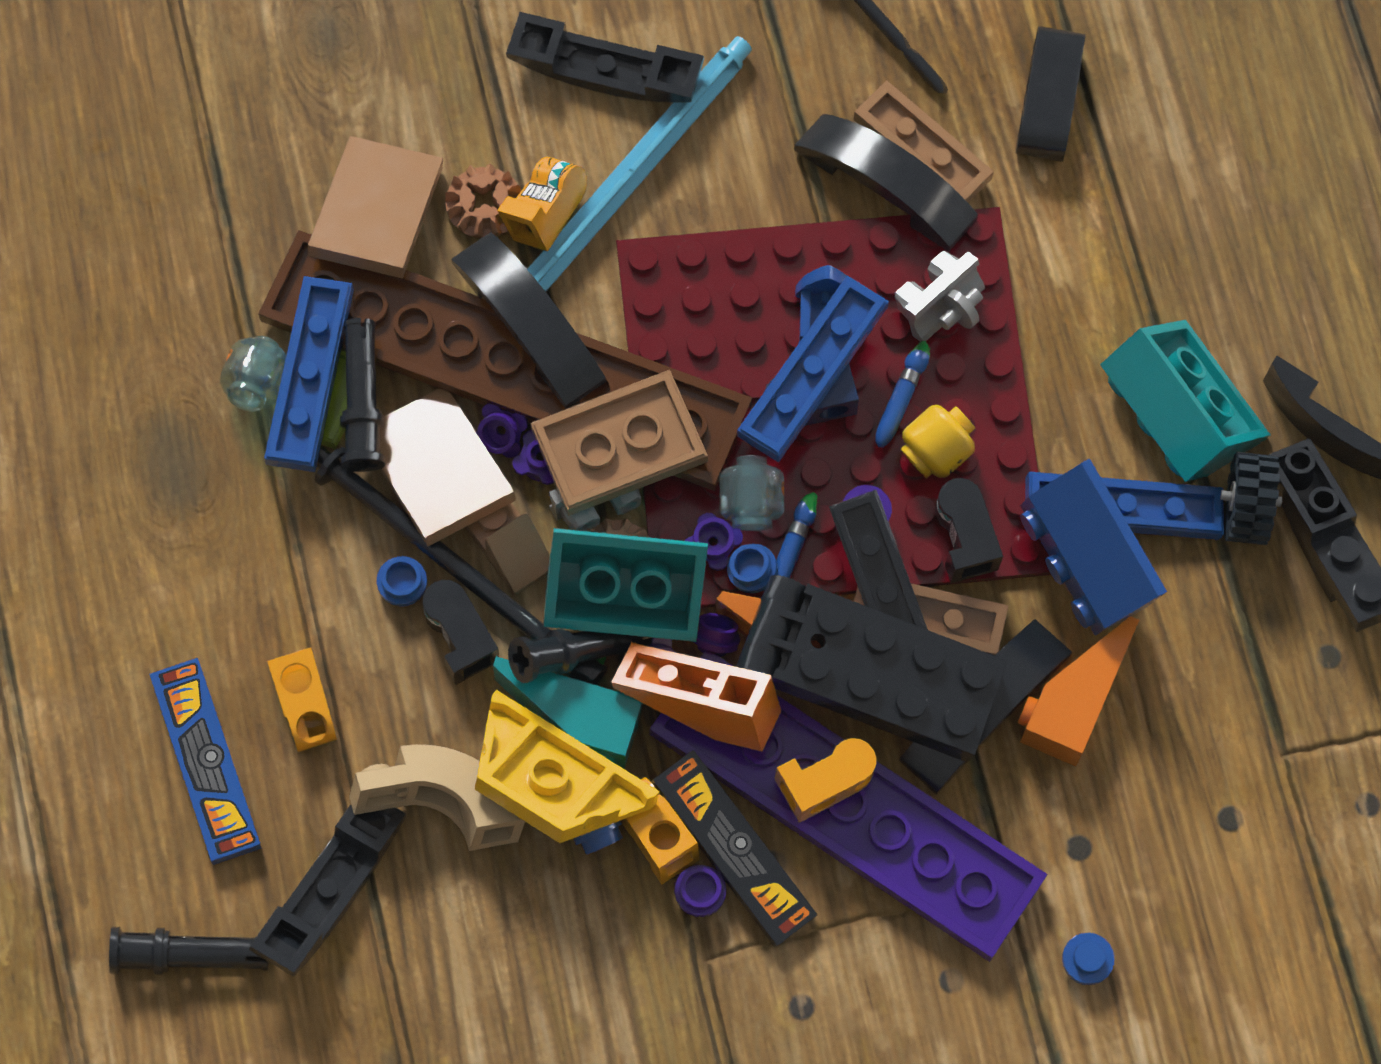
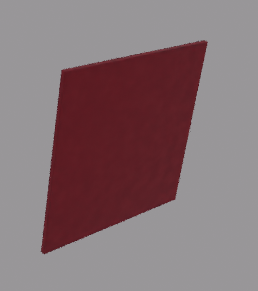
M1000 207L974 209L978 214L977 221L949 252L910 227V215L616 240L628 352L752 397L750 411L764 393L767 384L775 378L799 344L800 298L795 297V286L806 274L826 265L833 266L889 301L887 310L849 362L859 398L857 415L804 426L779 463L738 437L716 491L675 476H670L643 487L648 536L650 538L685 541L686 538L693 536L694 530L698 525V518L702 514L712 513L716 517L728 522L731 527H738L742 532V543L732 549L728 556L729 559L737 548L746 544L763 545L777 559L787 532L794 521L793 515L798 502L805 495L814 492L818 496L817 515L815 522L809 527L806 541L790 579L803 584L805 587L807 584H810L836 595L854 594L857 590V583L829 506L843 502L847 493L853 488L861 485H871L884 491L890 499L892 513L889 525L911 584L929 587L1051 575L1045 561L1049 557L1040 539L1036 541L1031 539L1020 519V515L1024 513L1020 505L1025 501V477L1029 472H1038ZM942 251L959 259L969 252L979 260L977 271L985 285V289L980 292L983 299L974 306L979 315V322L970 329L963 327L958 322L949 330L941 327L926 340L930 348L928 366L920 374L913 396L892 441L882 448L878 447L875 438L880 419L905 368L904 361L907 355L920 343L919 340L912 336L908 319L898 309L895 293L907 282L914 281L924 290L931 285L933 281L929 278L927 268L930 262ZM932 405H940L948 412L956 406L975 426V429L969 434L975 444V451L945 478H939L933 474L925 478L900 450L905 445L902 438L903 430ZM956 478H964L976 484L982 493L1003 554V559L998 571L950 583L945 563L949 551L954 549L948 530L942 527L936 519L935 506L940 490L946 482ZM782 481H784V499L782 498L781 502H777L773 499L771 492L775 486L782 484ZM710 538L708 542L710 545L715 546L718 540ZM706 561L700 608L716 607V599L722 591L762 599L764 590L758 593L742 592L730 581L727 567L716 571L711 569Z

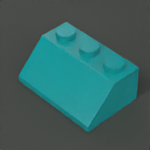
M1186 320L1138 329L1100 364L1109 376L1108 382L1112 390L1127 401L1137 415L1136 420L1139 427L1148 436L1154 438L1165 453V461L1168 467L1176 475L1182 477L1185 482L1211 475L1233 461V456L1236 452L1246 453L1271 436Z
M554 528L546 587L544 627L696 642L708 543Z

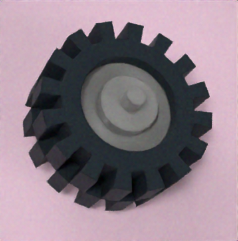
M1236 452L1234 454L1227 479L1228 488L1226 491L1222 490L1220 500L1226 501L1224 506V538L1226 541L1267 545L1268 541H1270L1271 531H1273L1274 527L1273 519L1276 516L1277 507H1281L1282 497H1278L1279 490H1277L1280 481L1278 457Z

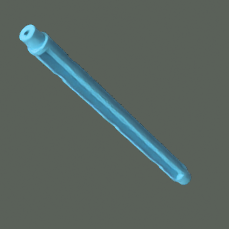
M737 36L727 47H722L700 72L692 101L672 103L563 227L548 251L543 250L527 268L545 292L743 67L742 62L752 51L750 44L745 39Z

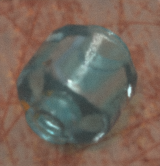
M265 336L240 339L231 346L219 382L228 400L237 408L254 412L276 404L287 355L277 342Z
M746 455L737 457V465L724 469L720 474V515L732 522L733 529L758 531L772 528V521L779 519L784 512V475L782 471L774 466L767 465V458L764 456Z

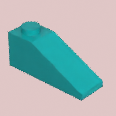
M496 656L493 664L494 680L523 707L625 769L642 715L643 703L624 693L552 672L540 674L532 682L522 683L513 675L509 660Z

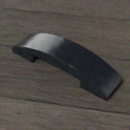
M519 12L506 52L508 59L533 71L574 86L618 97L672 103L692 101L704 62L703 55L657 45L656 51L650 52L567 32L565 22Z
M822 114L794 145V151L829 174L833 175L840 169L911 216L910 227L948 252L978 219V214L970 204L935 171L899 145L860 124L837 116Z
M492 232L451 259L452 264L480 299L484 298L536 364L537 373L565 409H568L607 382L600 367L549 295L519 259Z
M1277 355L1263 381L1271 397L1287 419L1307 439L1310 438L1313 444L1331 457L1364 474L1381 479V443L1312 400L1311 396L1319 382Z
M1036 619L1021 630L995 655L1008 662L977 749L1072 654L1071 650ZM915 742L909 746L899 759L905 767L936 795L966 764L964 761Z
M350 805L336 824L334 836L284 906H278L251 943L249 950L294 977L316 953L354 902L406 818V813L395 807L354 815L352 805Z

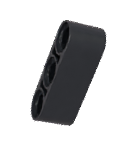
M1038 26L1019 126L1016 154L1063 162L1070 132L1085 34Z

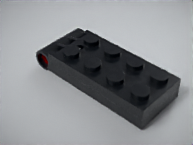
M772 575L767 582L736 667L771 675L777 690L967 763L976 753L1008 661L810 584H807L805 587L793 579ZM811 641H818L821 644V648L813 647Z

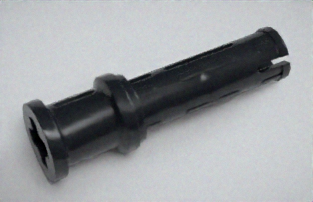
M361 318L349 319L344 322L347 409L340 416V427L345 429V454L341 457V467L354 472L376 471L384 468L386 464L385 456L380 453V429L384 426V415H382L381 410L377 409L376 322L367 318L364 320L363 327H361Z
M554 629L549 631L546 637L532 640L527 637L514 638L508 648L509 665L518 681L528 683L534 681L540 674L553 671L558 675L567 674L577 667L578 663L625 653L631 642L648 646L651 644L653 637L643 638V636L591 631L570 633L564 629Z
M112 927L110 932V974H118L121 969H151L155 975H163L164 972H169V967L263 969V971H268L269 962L249 950L251 943L255 939L250 937L171 936L170 930H165V928H156L154 933L122 932L120 927Z

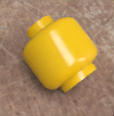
M932 405L903 430L902 438L905 445L900 450L925 478H928L931 474L939 478H945L975 451V444L969 436L975 429V426L956 406L948 412L940 405Z

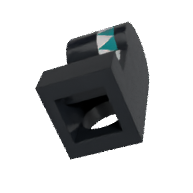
M956 478L946 482L938 496L935 516L939 524L948 530L954 549L949 551L945 563L950 583L998 571L1003 554L981 491L976 484L964 478Z
M440 580L431 584L423 595L424 616L427 624L433 630L442 633L452 651L444 656L445 668L454 684L457 685L491 667L496 656L499 657V648L466 592L458 583L451 580Z

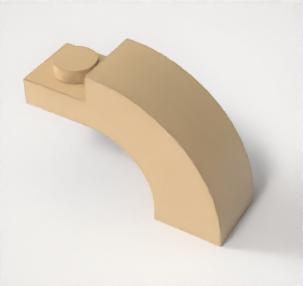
M400 746L395 766L389 767L387 764H376L355 773L349 796L354 815L408 805H420L436 809L447 815L458 825L465 837L469 851L518 842L525 824L524 820L474 790L479 760L457 750L441 746Z

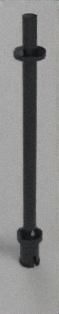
M321 445L316 466L319 470L314 479L317 484L322 486L334 480L531 640L546 637L547 633L551 631V629L544 627L540 620L444 543L438 541L427 546L408 514L357 473L341 467V457L345 454L344 447L336 449L331 453ZM594 659L578 663L577 667L566 675L579 681L597 685L605 675L608 667Z

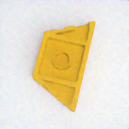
M498 690L492 694L474 790L558 843H563L642 813L656 805L660 791Z

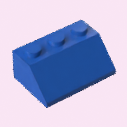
M1090 458L1028 496L1020 505L1024 512L1020 515V519L1026 532L1032 540L1040 539L1049 555L1045 559L1049 572L1058 584L1065 583L1074 598V601L1071 602V608L1082 627H1090L1095 636L1148 607L1167 592Z

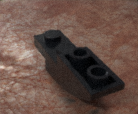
M1308 438L1269 454L1270 456L1278 457L1280 481L1277 490H1279L1278 497H1282L1281 505L1329 601H1338L1356 632L1381 623V567L1355 526L1356 512L1312 440Z

